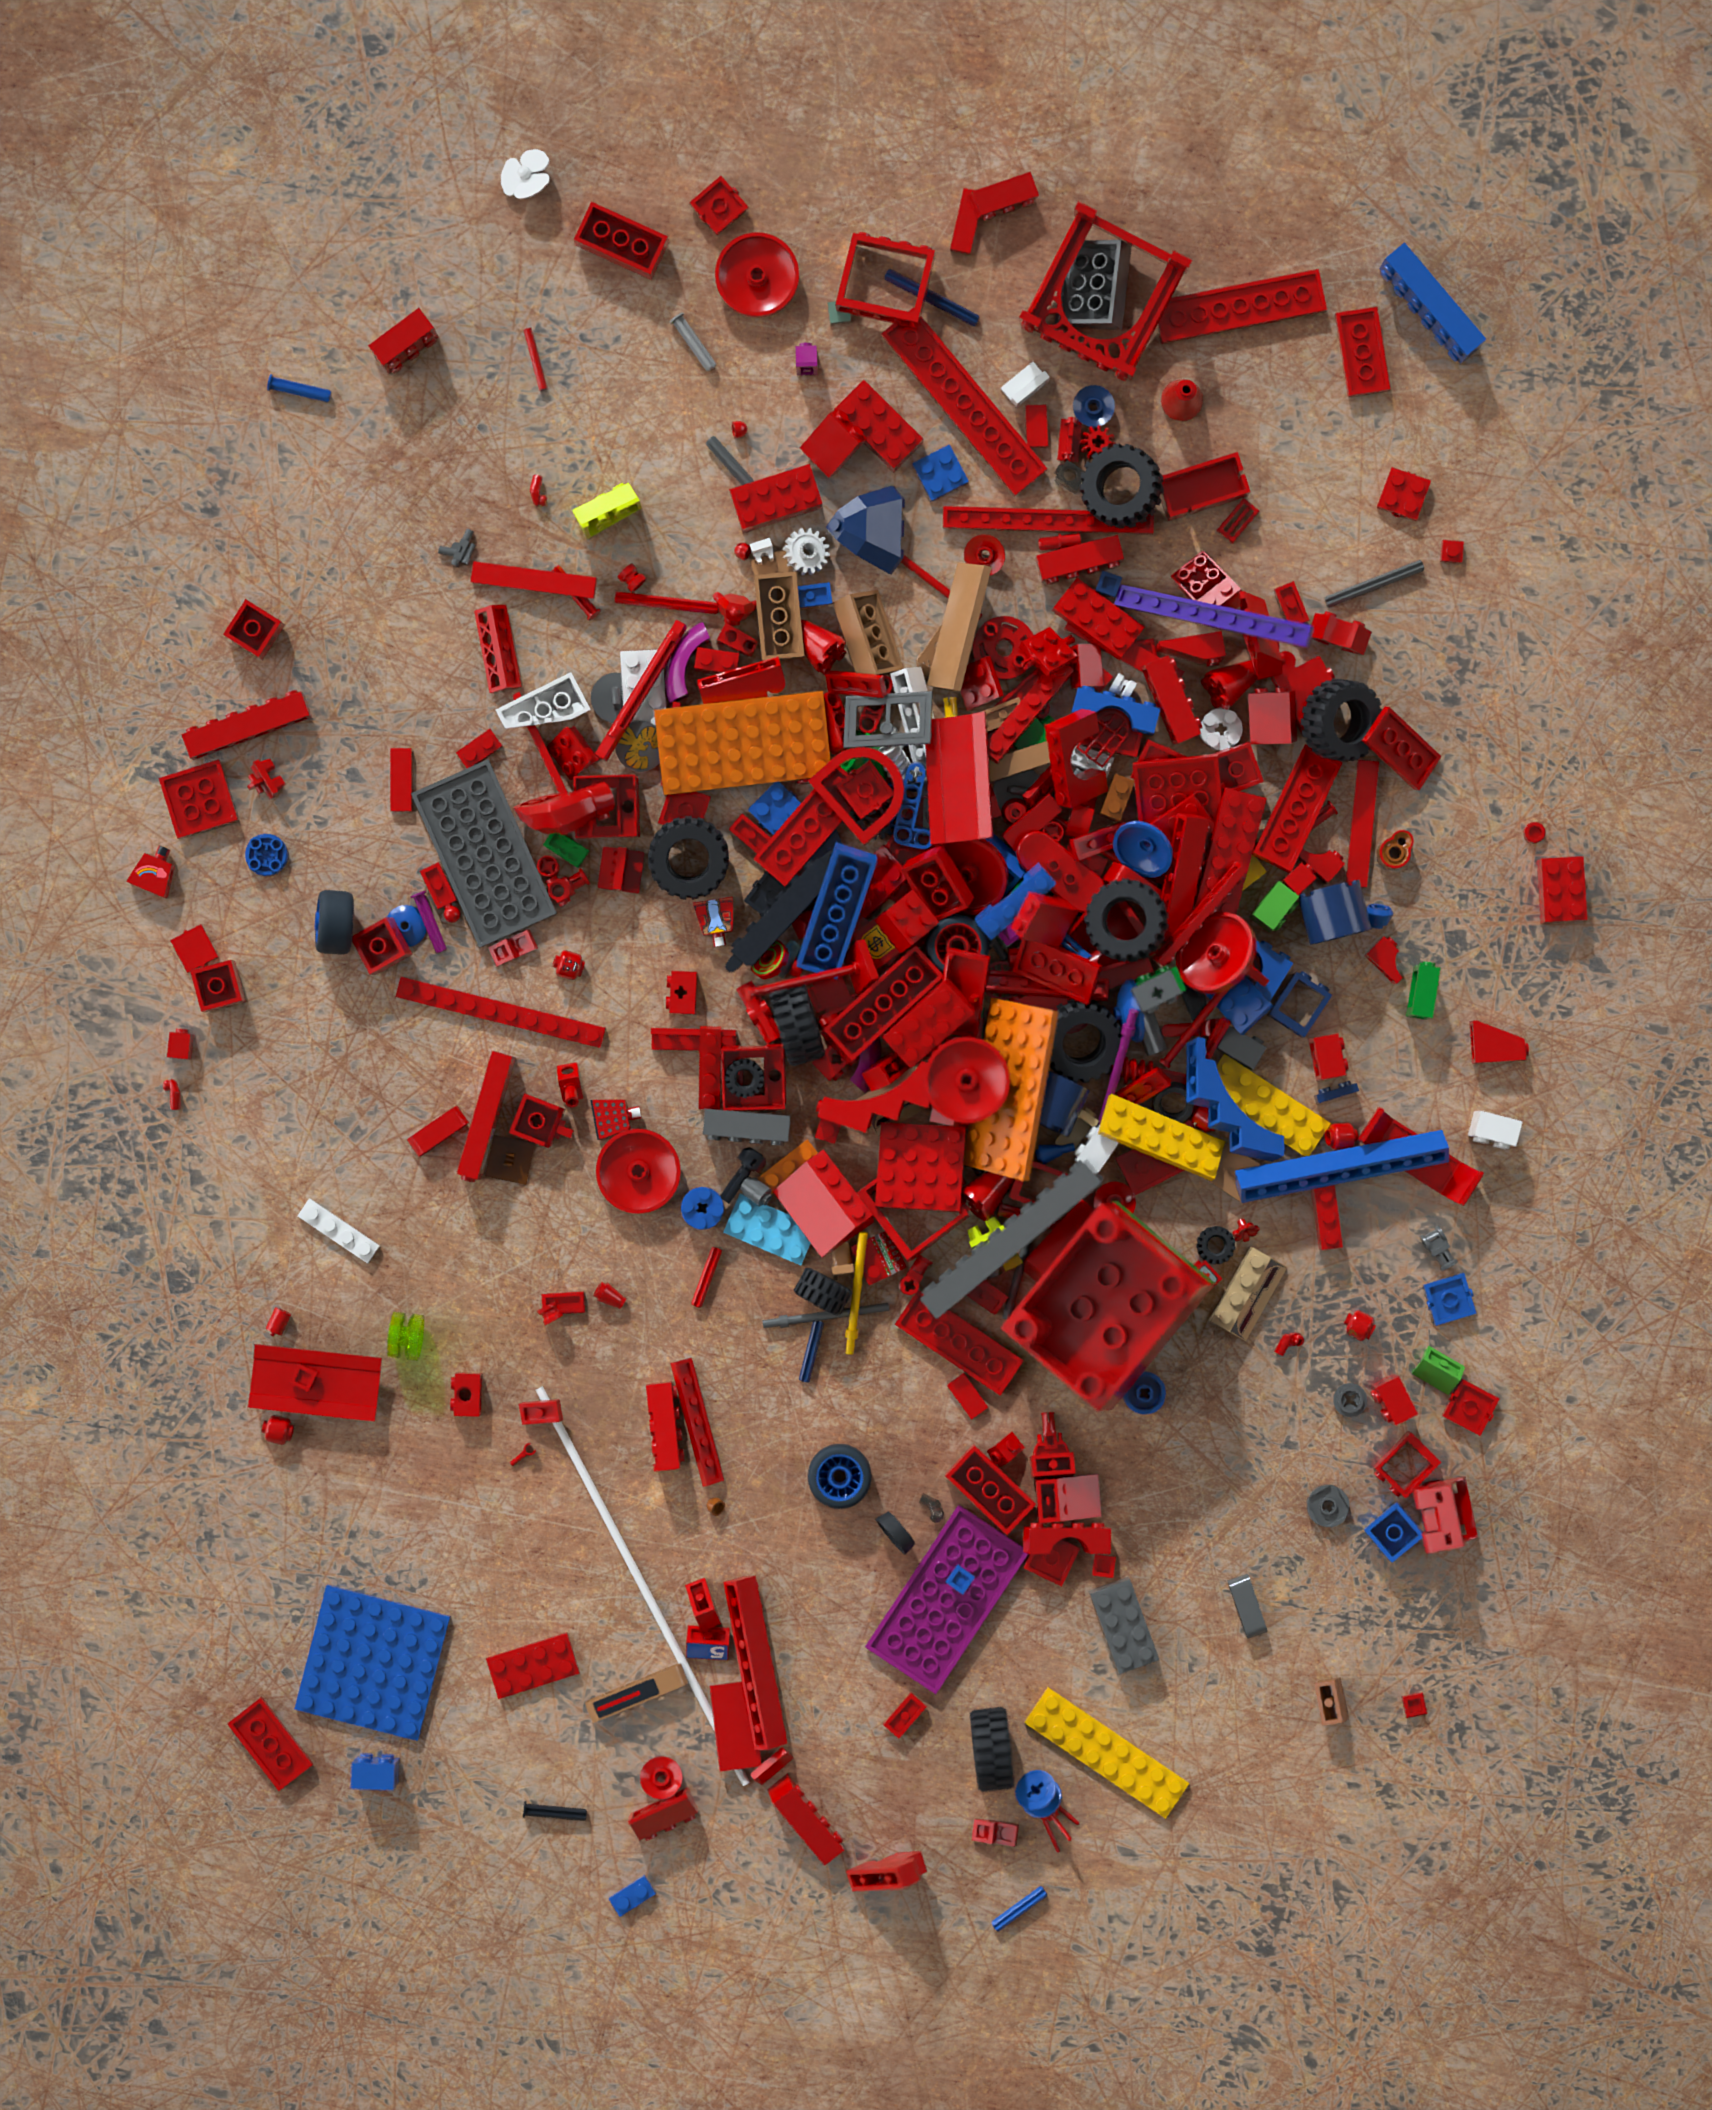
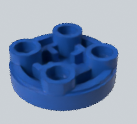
M261 834L251 838L245 851V859L248 867L253 872L261 876H273L281 872L286 866L288 850L285 843L279 837L272 834Z

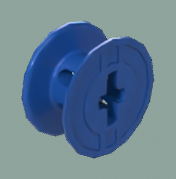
M1029 1771L1017 1782L1015 1789L1016 1799L1030 1816L1035 1818L1048 1817L1060 1806L1062 1800L1061 1789L1053 1777L1046 1771Z

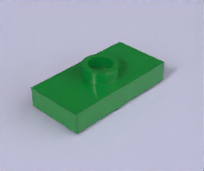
M558 833L550 834L543 844L544 847L578 869L590 852L570 837Z

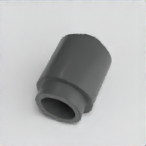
M747 1177L740 1187L743 1195L758 1206L767 1205L772 1198V1189L757 1178Z

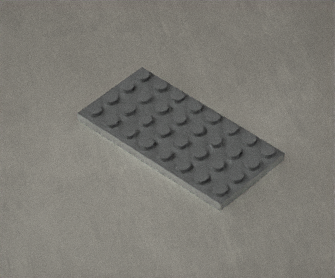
M489 759L411 793L479 948L557 914Z

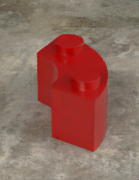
M1325 611L1324 614L1315 613L1311 624L1314 627L1311 639L1327 646L1330 643L1342 647L1341 650L1359 655L1365 654L1372 631L1366 629L1364 623L1358 621L1350 623L1336 618V614Z

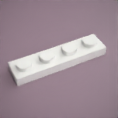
M309 1198L298 1214L299 1218L366 1263L370 1262L380 1247L379 1244L311 1198Z

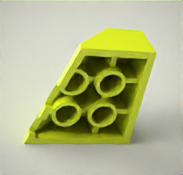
M624 483L615 486L612 491L597 496L594 500L573 509L572 512L586 538L589 539L642 509V506L630 484L624 485Z

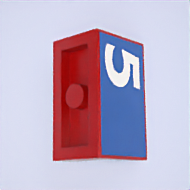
M688 1625L686 1658L728 1661L730 1628L712 1627L701 1631L699 1626Z

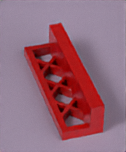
M489 605L475 610L489 693L521 688L507 605ZM487 612L488 621L485 624L482 614ZM488 634L491 635L492 639L490 645L487 642ZM492 654L496 660L494 665L491 663ZM496 675L499 677L500 686L497 687L495 684Z
M651 1028V1050L699 1051L700 1029ZM721 1029V1045H736L737 1031Z

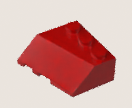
M1245 591L1239 592L1240 610L1269 616L1265 599ZM1242 634L1258 680L1283 674L1282 665H1285V658L1283 652H1279V642Z

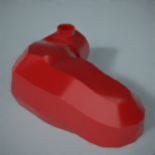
M599 782L569 793H553L518 804L513 809L519 819L530 828L545 835L552 833L565 835L577 830L592 818L603 820L610 817L609 812L614 809L615 801L609 786L605 782Z

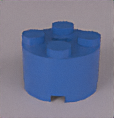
M697 1187L689 1191L683 1198L681 1213L686 1223L691 1227L709 1229L721 1220L724 1213V1202L717 1191L708 1187ZM700 1202L701 1204L708 1205L706 1214L697 1211Z
M1144 1371L1123 1396V1400L1135 1413L1152 1414L1158 1411L1164 1404L1166 1397L1165 1385L1157 1375ZM1141 1388L1149 1389L1147 1391V1397H1139L1141 1393L1139 1390Z

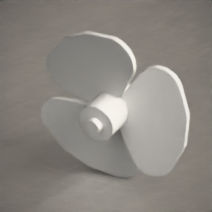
M537 149L528 150L523 153L520 159L521 165L515 158H511L505 163L501 173V185L507 196L515 195L518 199L530 198L540 193L549 184L550 177L548 174L536 173L545 170L550 162L547 155Z

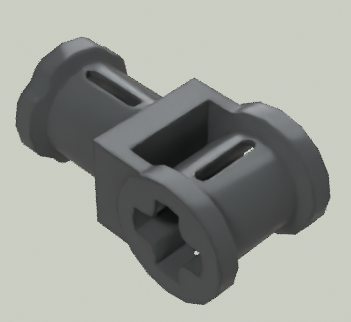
M1436 1226L1435 1230L1427 1235L1419 1236L1426 1250L1432 1257L1437 1258L1441 1265V1271L1452 1267L1458 1262L1448 1250L1450 1245L1439 1226Z

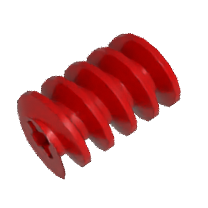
M1125 1056L1119 1080L1123 1077L1125 1084H1127L1129 1078L1132 1079V1082L1154 1069L1153 1062L1149 1061L1145 1066V1061L1141 1059L1137 1065L1136 1058H1132L1129 1063L1128 1057ZM1111 1065L1110 1067L1111 1072L1109 1073V1081L1111 1078L1114 1065Z

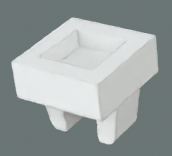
M770 538L750 544L753 558L756 559L759 565H762L761 558L764 555L769 557L770 562L774 560V551Z

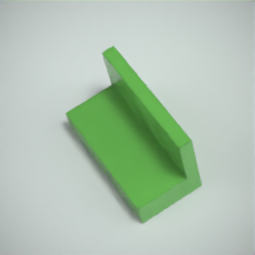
M1428 1346L1412 1374L1449 1395L1460 1382L1465 1366Z

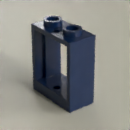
M1303 971L1293 974L1267 1014L1301 1038H1305L1332 997L1328 987L1321 983L1316 985L1311 981L1312 977ZM1297 981H1300L1323 997L1304 1027L1279 1011V1008Z

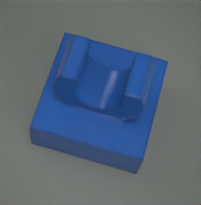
M957 1564L945 1582L963 1595L975 1576Z

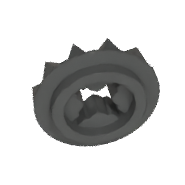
M1345 1383L1338 1387L1333 1395V1405L1341 1415L1355 1417L1366 1408L1367 1395L1359 1385ZM1344 1393L1349 1396L1357 1393L1353 1399L1357 1405L1356 1407L1350 1403L1343 1406L1346 1402Z

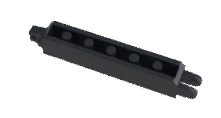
M830 850L823 857L817 858L815 861L810 859L803 867L804 873L800 877L795 875L788 883L791 887L786 892L782 890L774 898L776 903L771 908L767 906L759 914L762 918L757 923L753 921L745 929L748 933L742 939L738 937L731 944L733 948L731 953L733 955L725 964L727 972L734 973L743 964L746 967H753L818 897L833 850Z

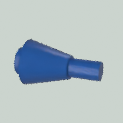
M1074 1143L1061 1146L1038 1145L1039 1149L1035 1150L1038 1162L1042 1161L1043 1165L1062 1156L1064 1153L1076 1151Z

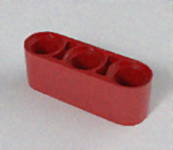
M884 675V681H886L889 684V688L886 690L887 694H891L893 686L892 680L888 676ZM881 705V708L877 711L872 710L870 706H864L858 723L859 731L865 734H874L886 705ZM865 720L873 722L874 727L871 730L863 729L862 723Z
M831 690L823 694L829 751L834 755H838L847 750L844 749L845 710L839 694Z
M456 1105L409 1137L407 1141L417 1156L421 1157L469 1124V1121L458 1105Z

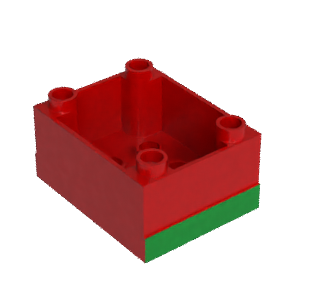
M1118 1201L1101 1203L1001 1326V1329L1098 1412L1114 1409L1216 1283Z

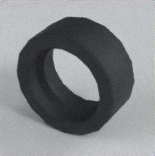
M1173 1081L1169 1087L1154 1095L1153 1105L1156 1113L1180 1123L1186 1121L1191 1116L1194 1105L1187 1103V1086L1183 1083ZM1173 1092L1183 1095L1186 1099L1184 1110L1178 1113L1165 1111L1161 1105L1164 1095Z

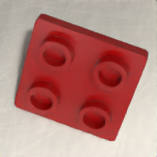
M575 726L571 728L565 727L547 745L550 754L555 758L570 780L573 779V776H577L581 771L599 760Z
M604 846L597 887L599 889L638 894L640 892L645 853L628 850L625 847L613 848Z

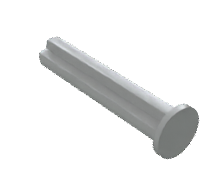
M684 313L676 315L670 320V324H674L705 370H712L716 366V362L683 317Z

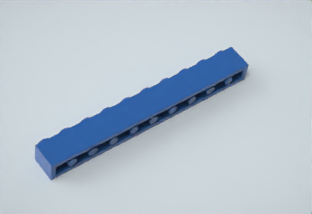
M1438 1130L1244 1168L1235 1171L1236 1188L1241 1203L1448 1163L1449 1146L1443 1131Z

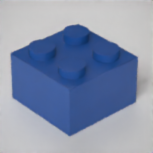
M1398 1501L1364 1528V1531L1391 1563L1421 1540L1422 1533H1424Z
M361 1753L351 1763V1789L394 1790L399 1784L400 1758H394V1754H382L381 1757H373L372 1753Z

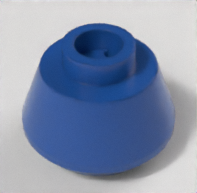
M1369 904L1367 906L1372 928L1382 929L1383 926L1388 925L1394 914L1389 906L1382 904Z

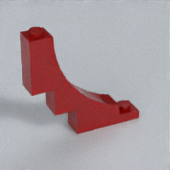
M921 1061L916 1070L906 1080L890 1091L876 1097L847 1101L824 1096L823 1100L820 1099L817 1104L816 1112H819L817 1117L868 1133L874 1114L899 1120L905 1101L930 1108L931 1103L924 1088V1073L927 1062Z

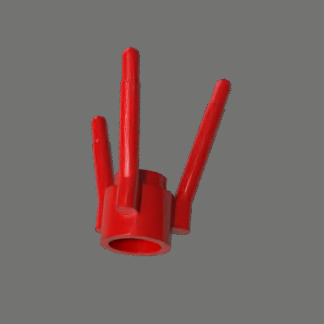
M1061 1805L1053 1814L1041 1818L1057 1853L1060 1852V1848L1047 1819L1049 1822L1052 1820L1055 1822L1068 1841H1071L1072 1838L1058 1820V1810L1073 1823L1079 1825V1821Z

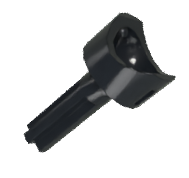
M751 1147L744 1148L737 1158L741 1161L742 1166H740L720 1195L722 1200L730 1204L739 1191L743 1181L749 1177L751 1171H756L760 1174L766 1166V1158Z

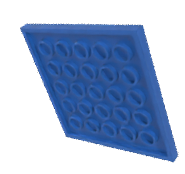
M327 1584L294 1709L418 1741L451 1616Z

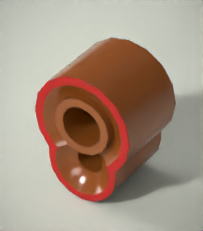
M1398 830L1389 839L1383 841L1376 851L1378 863L1387 870H1396L1405 866L1410 859L1411 848L1414 843L1412 834L1406 830Z

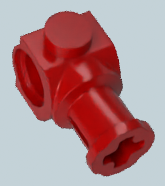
M579 868L577 873L568 878L563 876L559 879L557 876H554L546 881L549 887V896L557 901L560 907L571 902L570 898L576 894L575 890L585 884H591L582 868ZM557 886L564 888V894L561 897H555L553 894V890Z

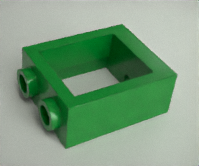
M1423 961V963L1413 967L1406 1017L1424 1020L1433 1018L1441 970L1440 967H1435L1436 963Z

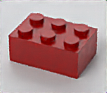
M417 308L368 346L389 375L391 372L394 374L401 370L402 364L407 360L412 361L420 355L419 351L423 348L433 346L439 336L420 308Z
M943 844L908 859L901 869L911 888L938 921L968 908L974 898Z
M1584 856L1541 858L1537 860L1540 924L1588 920Z

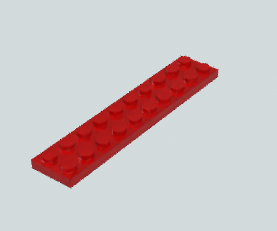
M913 307L911 310H909L908 312H912V313H913V312H914V307ZM922 316L918 329L893 323L881 333L885 341L1014 496L1018 495L1047 471L1048 468Z

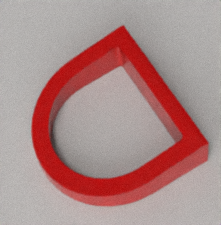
M856 747L847 749L836 755L808 780L865 846L894 820L901 809L904 799V782L898 767L888 756L872 748ZM856 758H869L881 763L889 771L894 784V795L890 807L865 831L860 828L823 785V782L844 763Z

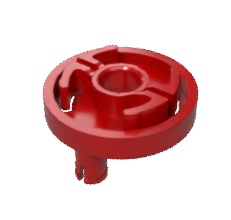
M1011 616L992 618L978 629L974 637L972 647L974 660L977 661L987 657L985 655L986 652L992 660L998 680L1015 679L1028 670H1024V667H1021V662L1028 658L1019 646L1022 641L1026 640V637L1028 639L1033 636V633L1024 622ZM1001 641L1009 642L1012 646L1011 654L1008 656L999 655L996 651V645Z

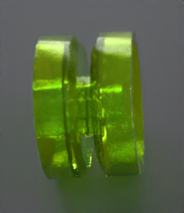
M393 1312L387 1338L388 1358L399 1359L403 1354L405 1346L406 1359L419 1361L424 1336V1315L412 1314L407 1326L406 1314L404 1312Z

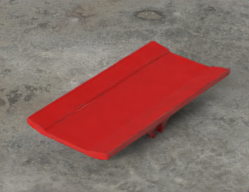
M986 712L932 719L931 744H925L931 845L993 838Z
M255 1344L247 1408L375 1422L382 1358ZM298 1363L318 1372L309 1392L289 1383Z

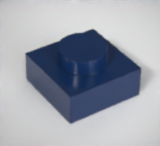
M1103 570L1095 591L1115 598L1122 577Z

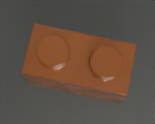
M1118 774L1113 776L1099 816L1117 823L1120 822L1132 791L1134 780Z
M1341 1677L1320 1680L1314 1683L1322 1726L1343 1723L1349 1720Z

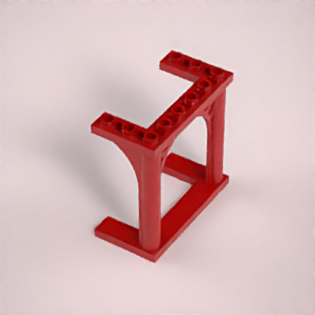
M1078 201L1074 208L1075 218L1028 311L1022 310L1019 316V323H1021V328L1027 332L1033 333V331L1040 333L1041 339L1049 343L1052 340L1059 343V348L1068 353L1071 350L1079 353L1078 358L1085 362L1092 360L1097 363V368L1105 372L1109 369L1115 372L1116 378L1126 382L1127 379L1132 380L1137 369L1136 366L1183 274L1188 272L1192 260L1174 250L1170 254L1098 217L1097 210ZM1092 226L1119 240H1123L1134 248L1167 264L1139 320L1126 333L1111 339H1095L1077 331L1067 320L1061 303V291L1064 280ZM1052 301L1057 303V308L1047 310L1049 305L1052 306ZM1052 313H1057L1061 316L1060 321L1055 325L1046 323V317ZM1061 325H1064L1068 328V331L1066 333H1063L1064 330L1056 331L1054 329H1058ZM1083 337L1084 342L1080 343L1078 338ZM1123 339H1129V342L1126 344L1128 346L1126 350L1121 343ZM1111 343L1117 344L1120 349V355L1117 358H1113L1109 354L1108 347ZM1101 344L1104 346L1105 356L1102 355L1100 349L1096 350V345Z

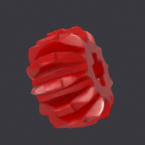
M1101 425L1097 426V431L1091 426L1089 427V433L1083 432L1082 436L1085 439L1080 440V444L1085 447L1081 449V452L1089 451L1087 459H1090L1095 452L1098 454L1102 453V448L1106 446L1113 448V444H1116L1111 441L1115 437L1114 434L1107 436L1109 428H1105L1104 432H1102ZM1096 439L1103 443L1100 445V448L1095 447L1096 444L1093 445Z

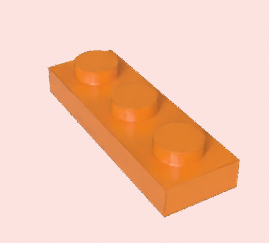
M807 1139L759 1176L758 1180L772 1189V1194L780 1184L818 1152Z

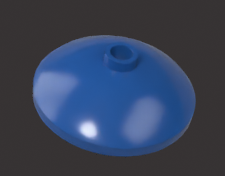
M1132 821L1122 825L1114 835L1113 849L1116 857L1121 864L1130 868L1138 875L1149 878L1158 877L1164 874L1171 866L1173 861L1172 846L1167 837L1156 827L1145 822Z
M1127 979L1119 990L1113 1013L1115 1019L1119 1020L1120 1026L1123 1028L1130 1009L1138 1011L1134 1025L1136 1029L1134 1036H1131V1040L1137 1043L1142 1042L1144 1038V1012L1141 1013L1130 991L1137 987L1133 979Z

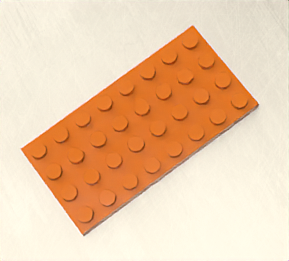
M823 691L654 710L664 795L811 778L830 761Z
M991 998L984 1041L993 1045L1004 1057L1010 1073V1087L1003 1105L993 1115L982 1121L970 1123L965 1144L964 1165L1022 1181H1029L1058 1018L1057 1011Z

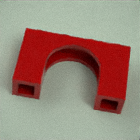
M1080 709L1045 725L1057 805L1073 808L1107 792L1108 785L1105 771L1090 768L1075 775L1071 767V757L1076 745L1081 740L1099 732L1097 713Z

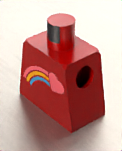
M159 845L155 856L144 853L126 882L167 899L175 870V865L166 862L171 850Z

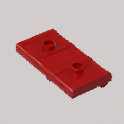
M955 948L948 949L942 981L948 977L976 1008L974 1014L951 1034L978 1038L990 956Z

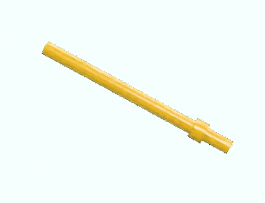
M859 1232L849 1326L846 1328L845 1333L847 1338L845 1353L849 1355L854 1354L855 1339H858L859 1332L857 1322L868 1234L866 1232Z

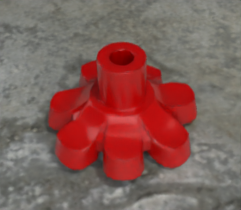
M1240 1219L1237 1221L1239 1228L1234 1230L1232 1234L1235 1242L1242 1239L1243 1242H1247L1250 1240L1249 1236H1256L1260 1228L1252 1222L1246 1223L1245 1219Z

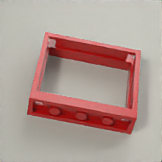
M865 232L853 233L835 303L836 311L918 329L934 266L935 250L926 245H921L920 247L913 246L907 241L894 242L884 236L879 238L871 237L870 234ZM858 245L926 259L913 313L845 298Z
M877 1178L857 1192L858 1196L908 1262H911L970 1217L967 1213L970 1209L962 1199L960 1215L911 1251L880 1209L875 1207V1203L870 1197L876 1191Z

